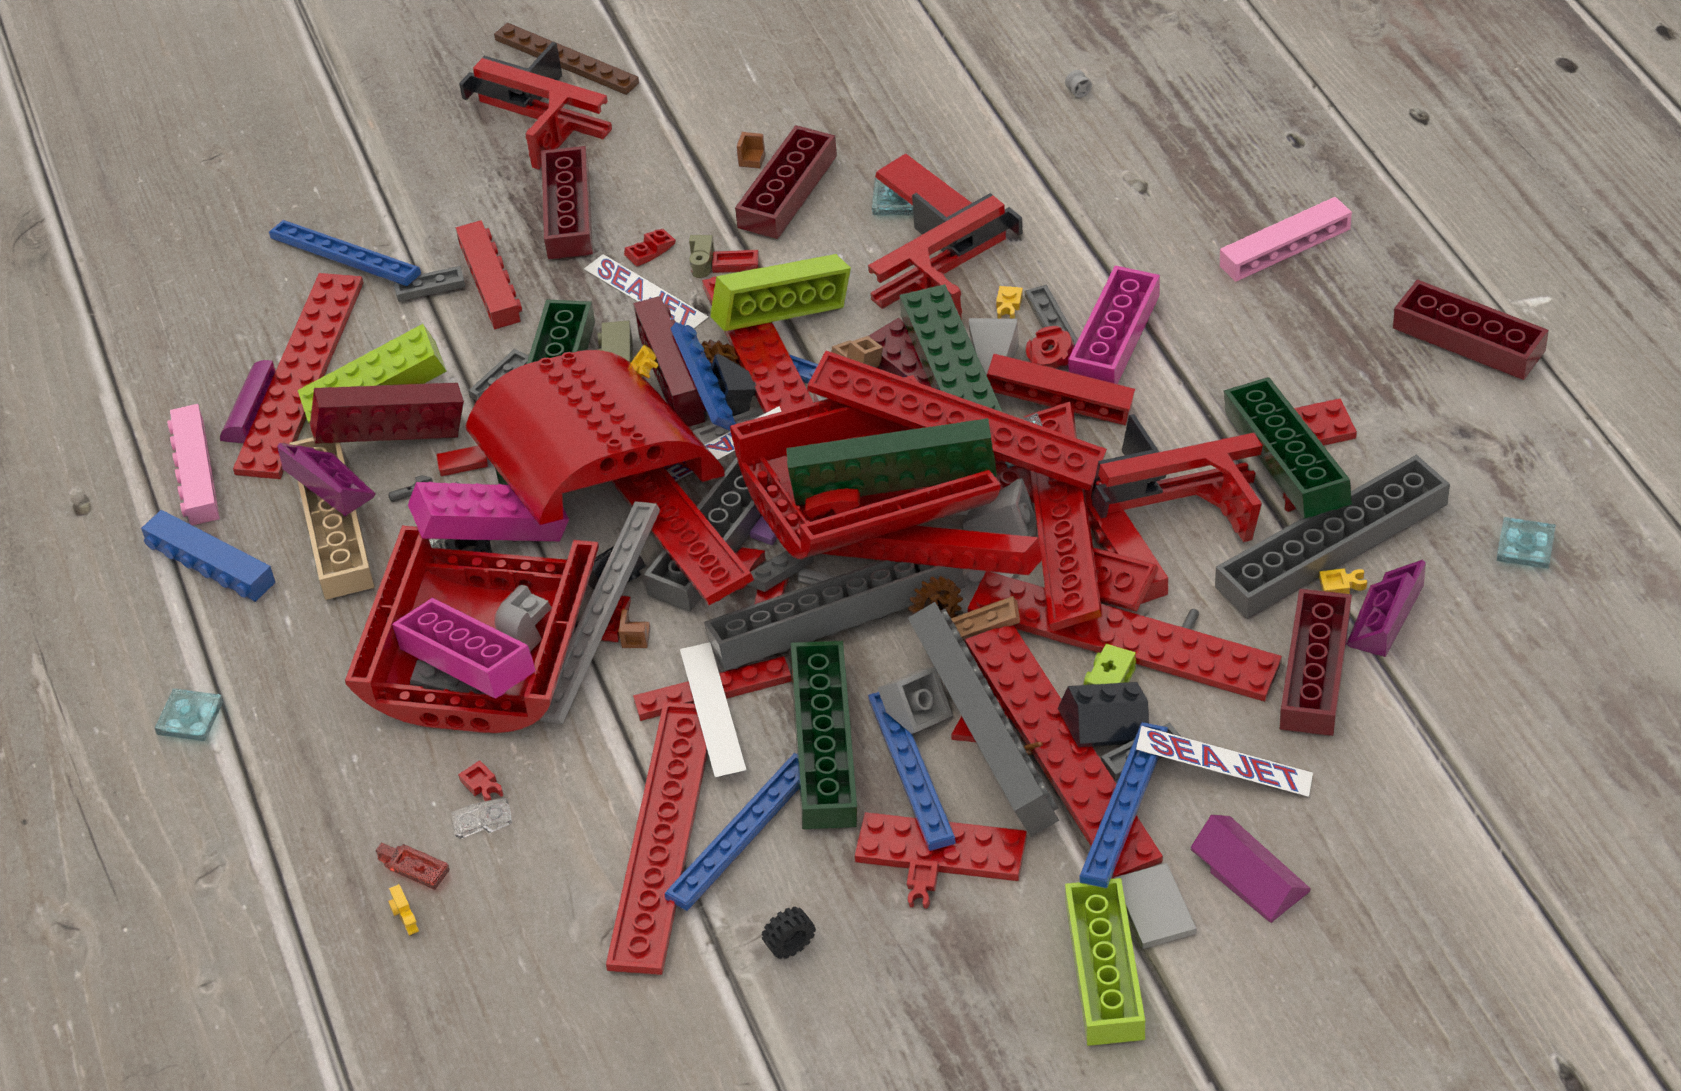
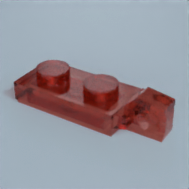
M381 842L375 850L378 856L377 859L383 862L390 871L436 890L450 871L449 864L405 844L393 848Z

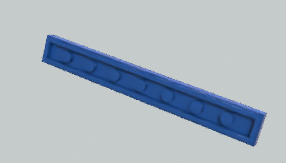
M282 220L269 231L271 239L408 286L421 274L420 267L285 220Z
M879 692L869 694L870 706L929 851L956 844L955 836L913 735L886 713Z
M1141 723L1080 873V883L1103 888L1108 887L1159 758L1158 755L1136 750L1141 726L1168 733V727Z
M793 753L665 892L666 900H672L675 902V905L688 911L799 790L796 753Z

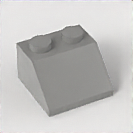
M935 666L915 671L877 687L886 713L911 734L953 716Z

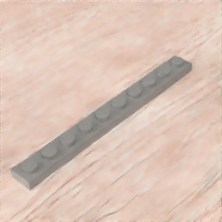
M634 502L570 641L551 704L547 712L540 719L541 721L563 724L660 511L657 504Z

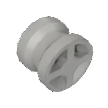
M1081 70L1072 71L1065 79L1066 87L1077 98L1086 96L1092 89L1091 80Z

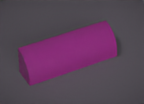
M261 360L252 365L222 429L220 441L244 444L276 370L273 361Z

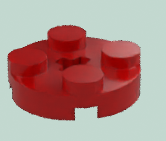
M1048 326L1038 330L1035 333L1036 337L1032 341L1029 339L1026 344V355L1031 363L1054 369L1069 364L1068 359L1074 349V342L1070 334L1058 326ZM1050 345H1053V347H1054L1053 349H1051V350H1049V351H1045V350H1048V349H1049V346H1050Z

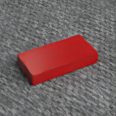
M758 250L713 252V273L742 272L759 268Z
M479 446L436 454L440 476L488 467L487 457Z

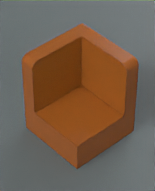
M741 133L737 143L739 167L761 168L766 155L763 134Z
M622 609L619 626L622 648H647L650 622H630L628 609Z

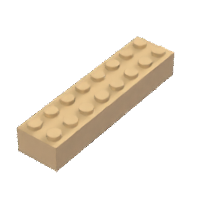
M313 437L290 443L292 445L312 447L316 451L333 453L345 464L340 443L315 444ZM298 481L319 581L325 600L375 588L357 511L354 510L344 516Z

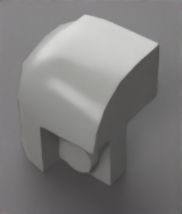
M520 585L500 604L495 614V628L527 644L531 651L542 640L535 625L552 607L547 600L531 594L527 586Z

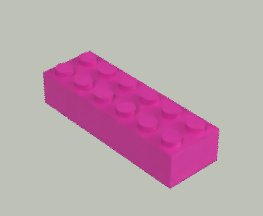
M1114 266L1068 359L1070 373L1118 384L1160 296V275Z
M416 482L408 503L421 537L424 539L560 542L569 521L563 507L564 519L539 525L511 487L502 484Z
M434 598L429 599L392 624L401 650L493 698L503 695L511 687L525 680L527 676L536 671L527 644Z

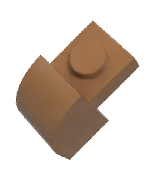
M865 336L854 341L849 340L834 345L831 352L878 368L881 362L883 347L869 336Z

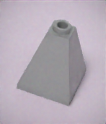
M969 318L970 339L987 376L994 353L1011 358L1015 357L1019 348L1017 319Z
M1017 479L1002 489L992 503L968 511L967 518L963 519L964 530L1034 537L1037 528L1036 513L1023 479Z

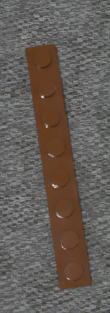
M508 22L494 33L495 41L536 58L541 55L551 42H554ZM557 43L561 68L625 95L639 84L638 76Z

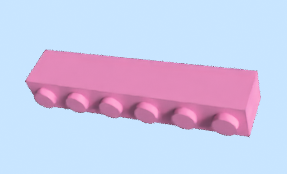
M1333 197L1221 248L1220 267L1237 282L1350 230L1352 212L1336 197Z
M194 404L170 410L171 420H168L167 423L170 434H174V436L170 437L173 451L176 450L175 453H172L175 467H179V469L175 470L178 484L181 483V486H177L180 500H184L183 503H180L183 517H188L192 526L219 520L204 420L199 405Z

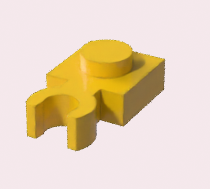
M999 286L996 300L997 319H1002V316L1005 314L1010 315V319H1015V310H1020L1023 288Z
M643 345L631 362L635 371L647 379L650 378V370L653 367H658V363L655 362L656 355L652 349Z
M1345 568L1319 571L1322 591L1350 594L1351 588L1357 591L1367 589V580H1361L1364 579L1363 569L1354 570L1350 574H1346Z
M400 884L389 888L392 899L388 901L393 915L399 914L408 935L419 932L416 919L411 912Z

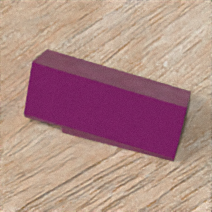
M285 443L278 444L277 448L283 470L344 516L370 501L376 495L333 453L316 451L312 447Z
M1423 559L1385 572L1381 582L1370 585L1346 643L1349 647L1383 657L1387 656L1424 586L1426 562Z
M1211 814L1191 845V851L1210 866V873L1270 923L1311 890L1308 885L1231 816Z

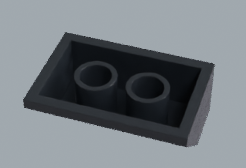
M1138 682L1068 686L1058 706V710L1078 747L1127 744L1135 740L1142 722L1149 724L1148 700Z

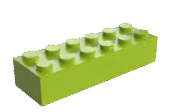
M837 254L716 276L710 317L724 331L844 308L851 267Z
M421 324L299 389L298 393L308 423L310 424L314 388L425 384L444 374L447 370L436 341L424 324Z
M1121 878L1110 879L1107 888L1080 882L1066 883L1065 904L1087 1046L1145 1040V1015Z

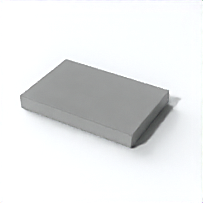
M1167 863L1114 877V879L1121 878L1127 914L1142 949L1196 934V926Z

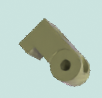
M690 235L691 255L689 260L691 273L696 278L707 277L711 273L713 252L715 251L713 235Z

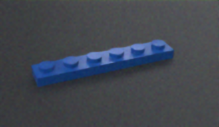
M675 322L670 329L712 424L730 431V426L736 424L732 415L733 412L728 407L725 394L719 387L718 379L710 367L711 363L706 358L703 351L704 348L697 338L696 330L689 325L685 326Z

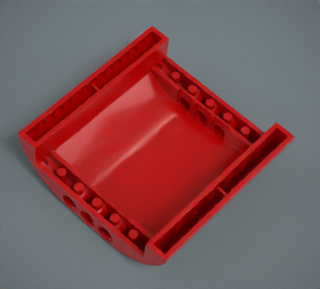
M602 350L567 352L561 356L542 358L539 361L513 369L494 381L483 392L475 403L466 422V431L539 525L564 519L562 493L684 461L702 482L725 476L721 463L651 384L635 371L629 361L612 352Z
M913 375L904 377L906 379L918 382ZM824 399L730 426L738 464L751 498L782 546L791 556L797 559H804L990 504L995 501L1001 489L999 481L990 470L935 486L861 496L860 505L856 509L839 514L830 509L827 514L823 516L817 515L810 519L805 512V505L796 506L787 466V448L912 430V428L830 399Z
M402 525L345 678L346 685L362 701L392 718L414 725L482 733H502L520 730L534 724L543 717L551 704L597 555L599 543L573 540L568 559L431 548L430 540L421 537L418 527ZM520 585L527 586L531 594L547 600L551 605L550 611L535 625L542 638L530 651L536 671L527 676L525 680L511 687L503 695L493 698L485 694H475L473 691L469 693L453 692L448 689H444V691L424 689L422 686L410 685L417 660L420 659L400 649L392 624L429 599L434 598L496 629L495 614L500 604Z

